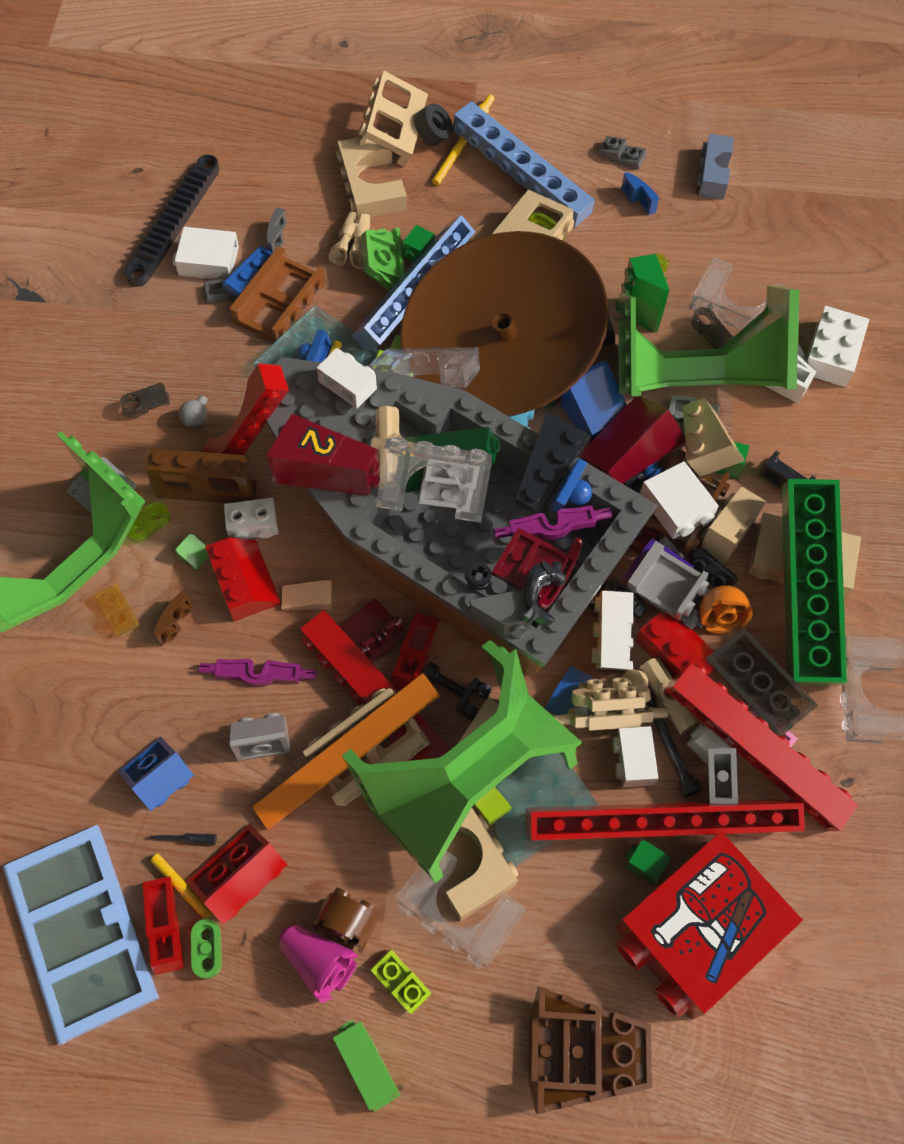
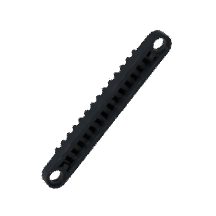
M210 154L203 155L197 160L192 169H188V175L184 176V181L180 182V187L176 188V193L172 194V199L168 200V205L164 206V211L160 212L159 218L155 219V225H151V231H147V237H143V243H139L138 250L135 249L134 257L125 269V275L130 285L141 287L150 280L218 175L220 168L218 159ZM206 164L214 165L212 168L209 169L203 167ZM135 272L143 273L138 278L132 277V274Z

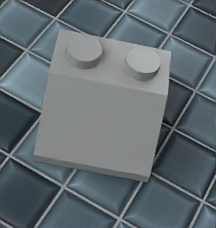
M271 713L261 719L242 718L237 723H231L230 747L238 762L291 753L285 716Z

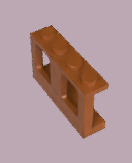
M278 246L229 308L232 322L278 344L282 338L288 335L293 323L300 319L305 307L312 303L318 290L324 287L326 282L324 268L319 265L316 271H313L287 258L286 249ZM290 275H295L307 281L295 298L279 291L281 285ZM266 306H272L284 312L271 330L254 322Z

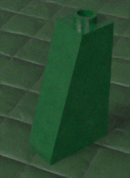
M490 427L404 437L395 478L405 493L419 490L428 454L479 461V469L495 463L496 453L500 449L499 440L494 436Z

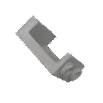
M655 541L628 581L627 589L679 621L683 614L688 616L694 608L695 603L692 601L697 594L702 596L709 583L706 581L708 573L705 571L702 574L665 552L664 546Z

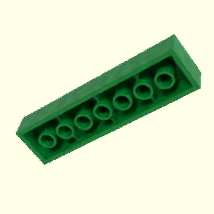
M788 479L781 487L787 685L840 686L847 683L840 480Z

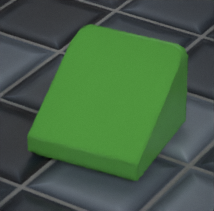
M191 533L175 549L177 557L196 571L209 557L206 545Z

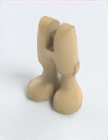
M350 211L342 228L338 231L340 241L332 246L329 251L328 258L332 264L342 266L346 263L349 242L354 239L349 253L350 262L353 267L364 269L361 234L365 230L370 229L369 214L362 213L360 222L356 223V212Z

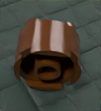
M336 888L333 893L328 894L312 927L317 932L321 927L326 931L325 938L353 950L354 946H357L358 952L362 953L379 920L374 913L376 907L365 900H361L359 903L351 899V895L345 890Z

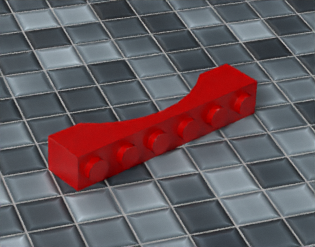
M257 364L248 378L243 404L233 426L221 437H209L201 452L233 455L245 454L266 424V420L271 417L289 391L281 365Z

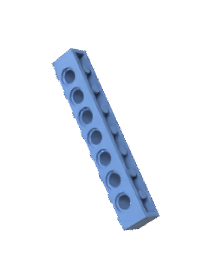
M471 101L454 114L453 130L459 136L466 139L471 146L482 152L487 159L498 165L503 172L514 178L518 184L527 190L573 209L574 228L592 214L595 199L474 102Z
M462 215L443 228L351 335L366 352L379 346L401 321L410 296L423 276L444 256L464 245L475 233V230Z

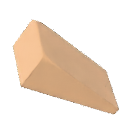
M322 580L282 586L281 609L332 610V581Z

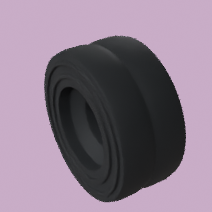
M431 103L416 114L415 126L417 132L427 144L432 146L440 145L452 135V120L442 106Z

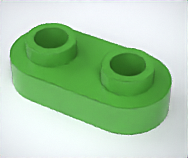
M211 919L198 921L191 930L192 970L202 979L214 978L222 968L221 929ZM206 930H211V938L203 940V933ZM207 959H211L213 962L212 967L205 970L203 963Z

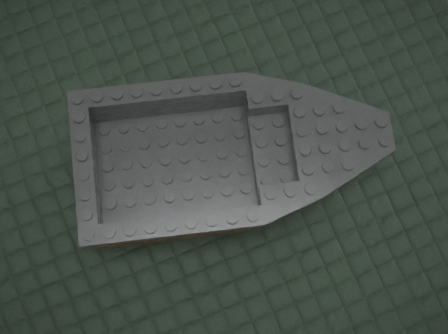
M281 357L275 365H281L289 391L271 417L266 420L275 439L290 415L294 414L371 446L372 438L376 436V410L381 406L396 407L399 410V434L403 441L404 437L490 427L494 436L499 440L500 449L496 453L494 464L479 469L476 488L473 487L469 510L419 504V490L405 493L399 483L394 486L378 485L376 489L372 488L368 496L304 488L317 503L352 557L382 581L483 646L491 640L498 647L500 645L503 646L508 653L516 649L522 672L534 678L555 653L653 514L657 504L587 463L579 480H584L591 486V499L583 505H575L568 500L562 509L592 506L594 510L609 507L612 517L610 519L597 520L594 527L572 530L567 535L558 539L539 538L567 554L576 537L582 540L580 553L562 590L548 608L542 609L551 614L555 621L545 627L534 620L531 622L530 630H527L524 634L512 636L511 634L502 635L470 616V600L518 591V589L492 576V570L512 539L511 536L495 539L493 528L509 526L510 520L534 515L515 504V500L539 434L465 390L383 370L372 369L376 375L377 389L358 408H355L319 382L317 367L321 362ZM563 480L540 512L545 515L548 523L552 526L557 525L556 513L550 510L549 506ZM475 563H483L491 570L490 584L481 591L470 588L466 581L467 571ZM477 573L475 579L481 581L483 574Z

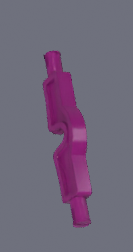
M592 506L561 509L556 512L557 525L555 526L548 523L543 513L510 520L509 526L493 528L495 539L510 536L512 538L519 527L535 537L551 540L561 538L572 530L594 527L597 520L610 519L612 516L609 507L594 510Z
M217 659L216 664L201 662L199 667L200 674H215L216 679L242 681L244 684L252 687H265L273 683L299 684L300 679L316 680V669H301L300 664L272 660L264 662L263 670L260 674L253 673L254 663L250 659Z

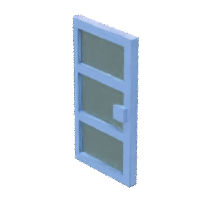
M98 825L2 867L58 1045L64 1044L159 999Z

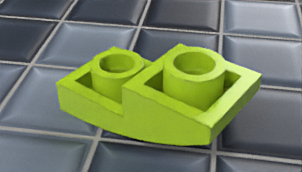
M496 787L474 804L489 826L512 809Z
M389 949L369 969L410 1015L432 994L392 949Z

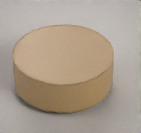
M628 670L622 677L630 680L633 685H645L648 687V678L641 670Z

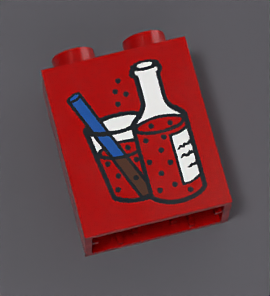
M721 831L622 919L615 927L622 936L615 943V947L622 958L634 970L639 971L646 965L658 978L661 984L654 990V993L662 1005L674 1017L680 1018L687 1012L692 1019L705 1015L785 939L803 919Z

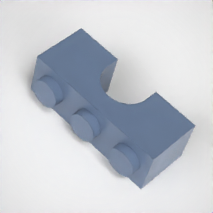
M709 134L707 142H703L701 155H704V158L701 157L698 169L702 173L698 174L696 186L700 187L699 196L724 200L729 183L730 169L728 165L733 151L734 137Z

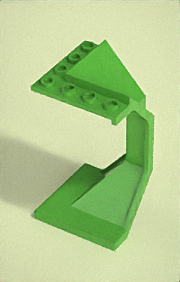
M767 286L765 309L722 347L717 349L659 350L636 330V297L629 295V293H620V298L616 299V313H619L620 316L611 318L618 323L619 394L629 393L631 396H641V391L662 387L715 384L779 386L785 389H797L799 289Z
M61 431L56 435L81 467L82 471L79 474L90 484L93 535L44 580L0 577V632L2 633L66 602L118 553L145 503V500L94 451L86 453L81 448L82 445L72 435L67 438Z
M491 640L486 642L482 649L491 658L501 690L498 710L491 718L445 755L435 759L381 764L364 763L352 749H349L342 755L370 811L434 883L444 877L439 867L440 861L472 806L529 758L559 753L564 758L566 768L569 770L578 764L575 752L582 742L529 695L516 649L508 653L503 646L500 645L498 647Z

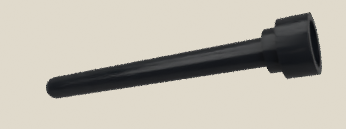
M650 691L651 700L648 701L646 705L648 707L658 708L657 703ZM664 718L653 719L680 778L678 781L680 786L678 788L682 797L687 798L699 793L702 790L699 780L689 774Z

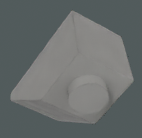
M708 748L710 804H738L736 748Z

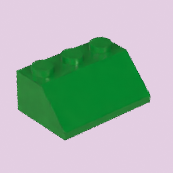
M656 253L629 258L628 266L624 271L625 280L621 284V291L636 297V324L653 333L658 332L670 291Z

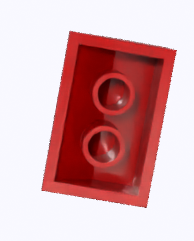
M226 538L205 546L234 622L281 604L256 540Z
M666 612L656 615L643 626L635 640L652 658L659 657L672 678L676 676L683 666L691 662L703 667L708 677H711L726 663L682 619L678 621Z
M248 824L190 876L186 882L224 925L229 919L234 918L247 902L258 896L261 889L271 880L277 878L287 866V863L273 846L256 829Z

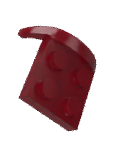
M518 527L492 570V576L518 590H523L526 573L532 566L542 561L547 562L551 566L553 561H558L562 564L561 571L566 576L567 581L580 553L582 540L576 537L567 554ZM564 584L560 587L551 585L542 587L538 594L537 605L542 609L548 608L554 602Z

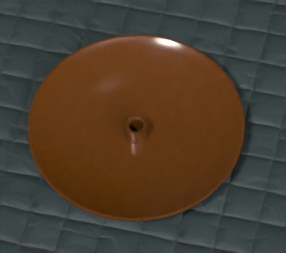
M510 231L477 238L456 248L439 260L423 276L410 296L401 325V348L406 367L411 377L465 390L507 416H515L540 408L567 392L582 378L595 361L602 347L608 326L609 308L605 286L596 268L588 258L572 245L556 237L530 231Z

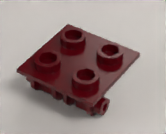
M376 598L339 626L372 663L407 635V631L401 626L403 624L398 616L394 618Z

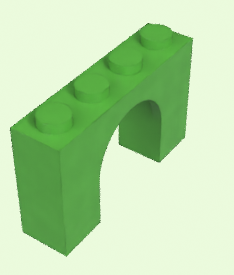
M351 1020L337 1029L339 1034L333 1037L369 1110L376 1112L401 1095L363 1023L360 1021L356 1024L354 1020Z

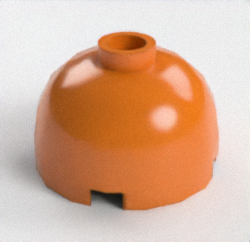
M732 586L713 588L703 596L699 607L702 625L706 626L707 631L716 634L733 632L732 628L738 625L743 628L749 623L753 614L746 595L738 588Z

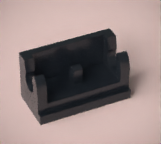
M777 450L765 462L759 474L780 490L788 479H807L779 460L780 452ZM812 475L809 479H816V477Z

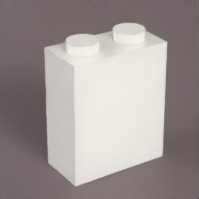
M192 227L183 228L182 235L178 236L177 253L173 255V265L176 266L178 275L215 280L228 278L233 273L239 248L236 232Z
M685 462L644 481L640 491V495L657 504L653 513L672 539L680 535L682 537L689 535L701 524L702 526L710 524L715 519L714 515L719 507Z

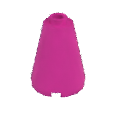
M297 924L286 927L279 936V949L315 999L321 1003H325L333 998L330 993L335 988L341 991L357 966L353 959L358 958V955L353 950Z

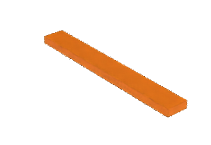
M422 673L252 806L266 829H271L344 772L348 767L342 755L349 749H352L359 758L363 757L436 700L440 694L427 677Z

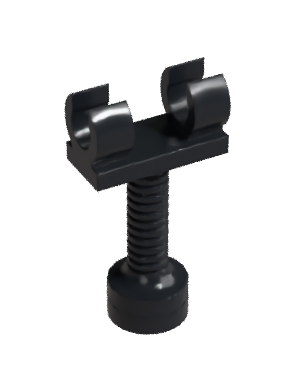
M430 661L422 673L430 682L434 681L441 684V686L443 685L449 691L460 696L461 700L456 706V712L461 713L470 720H474L478 714V709L467 701L473 692L479 697L487 699L492 688L477 678H474L468 689L462 688L458 683L440 674V666Z

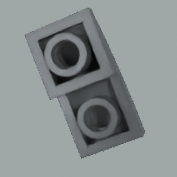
M611 136L605 138L599 149V153L604 157L634 169H640L647 156L646 149L627 146L626 139Z

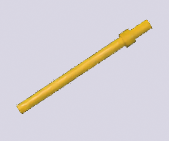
M488 94L483 103L478 105L487 114L489 113V107L494 101V97ZM462 136L433 178L432 183L434 185H440L467 143V140Z

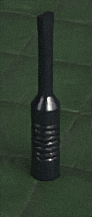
M185 833L184 835L150 836L152 839L182 841L185 844L216 845L217 834Z

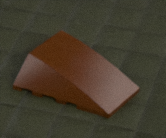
M538 986L529 1019L528 1083L535 1113H546L653 1088L651 1024L601 1009V1007L587 1004L570 996L558 994Z

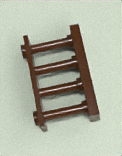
M678 449L666 470L682 463L686 452ZM690 468L701 484L715 490L712 497L715 502L719 496L724 497L731 485L726 483L730 473L726 472L721 482L706 475L700 477L694 469ZM654 513L638 533V535L642 536L646 528L649 530L652 528L671 537L660 521L656 520L657 517L654 516ZM702 524L695 528L691 536L682 537L680 535L675 538V540L686 545L683 551L685 558L690 550L695 552L701 541L698 535L703 527Z

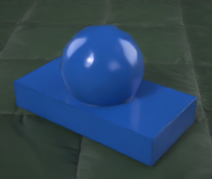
M317 330L312 344H301L296 350L297 359L322 363L328 357L332 346L326 331Z
M577 459L571 466L549 506L550 510L556 513L565 506L568 500L572 504L583 505L591 499V486L586 481L579 480L587 462Z

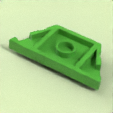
M394 228L392 231H386V229H379L378 231L365 230L361 234L364 271L386 290L390 291L405 274L400 228Z

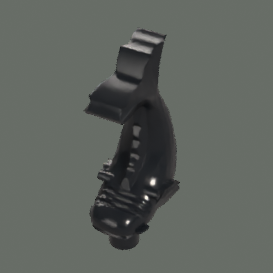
M542 561L528 570L524 580V597L527 608L525 612L518 616V619L526 621L527 624L535 620L545 627L555 621L551 614L542 610L537 605L536 600L542 587L546 585L560 587L566 582V576L561 571L562 564L560 562L553 561L550 566L547 562Z

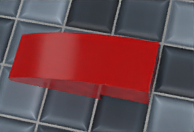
M415 613L400 649L399 659L392 673L391 684L396 689L402 690L422 674L440 619Z
M169 876L142 882L146 936L149 939L151 968L156 975L185 969L172 878Z

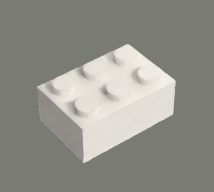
M825 305L817 322L806 357L809 366L816 371L814 378L842 387L847 386L855 372L869 323L868 318Z

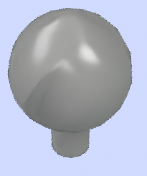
M200 395L197 400H189L181 405L179 419L184 426L199 428L206 422L208 414L205 404L208 399L205 396Z

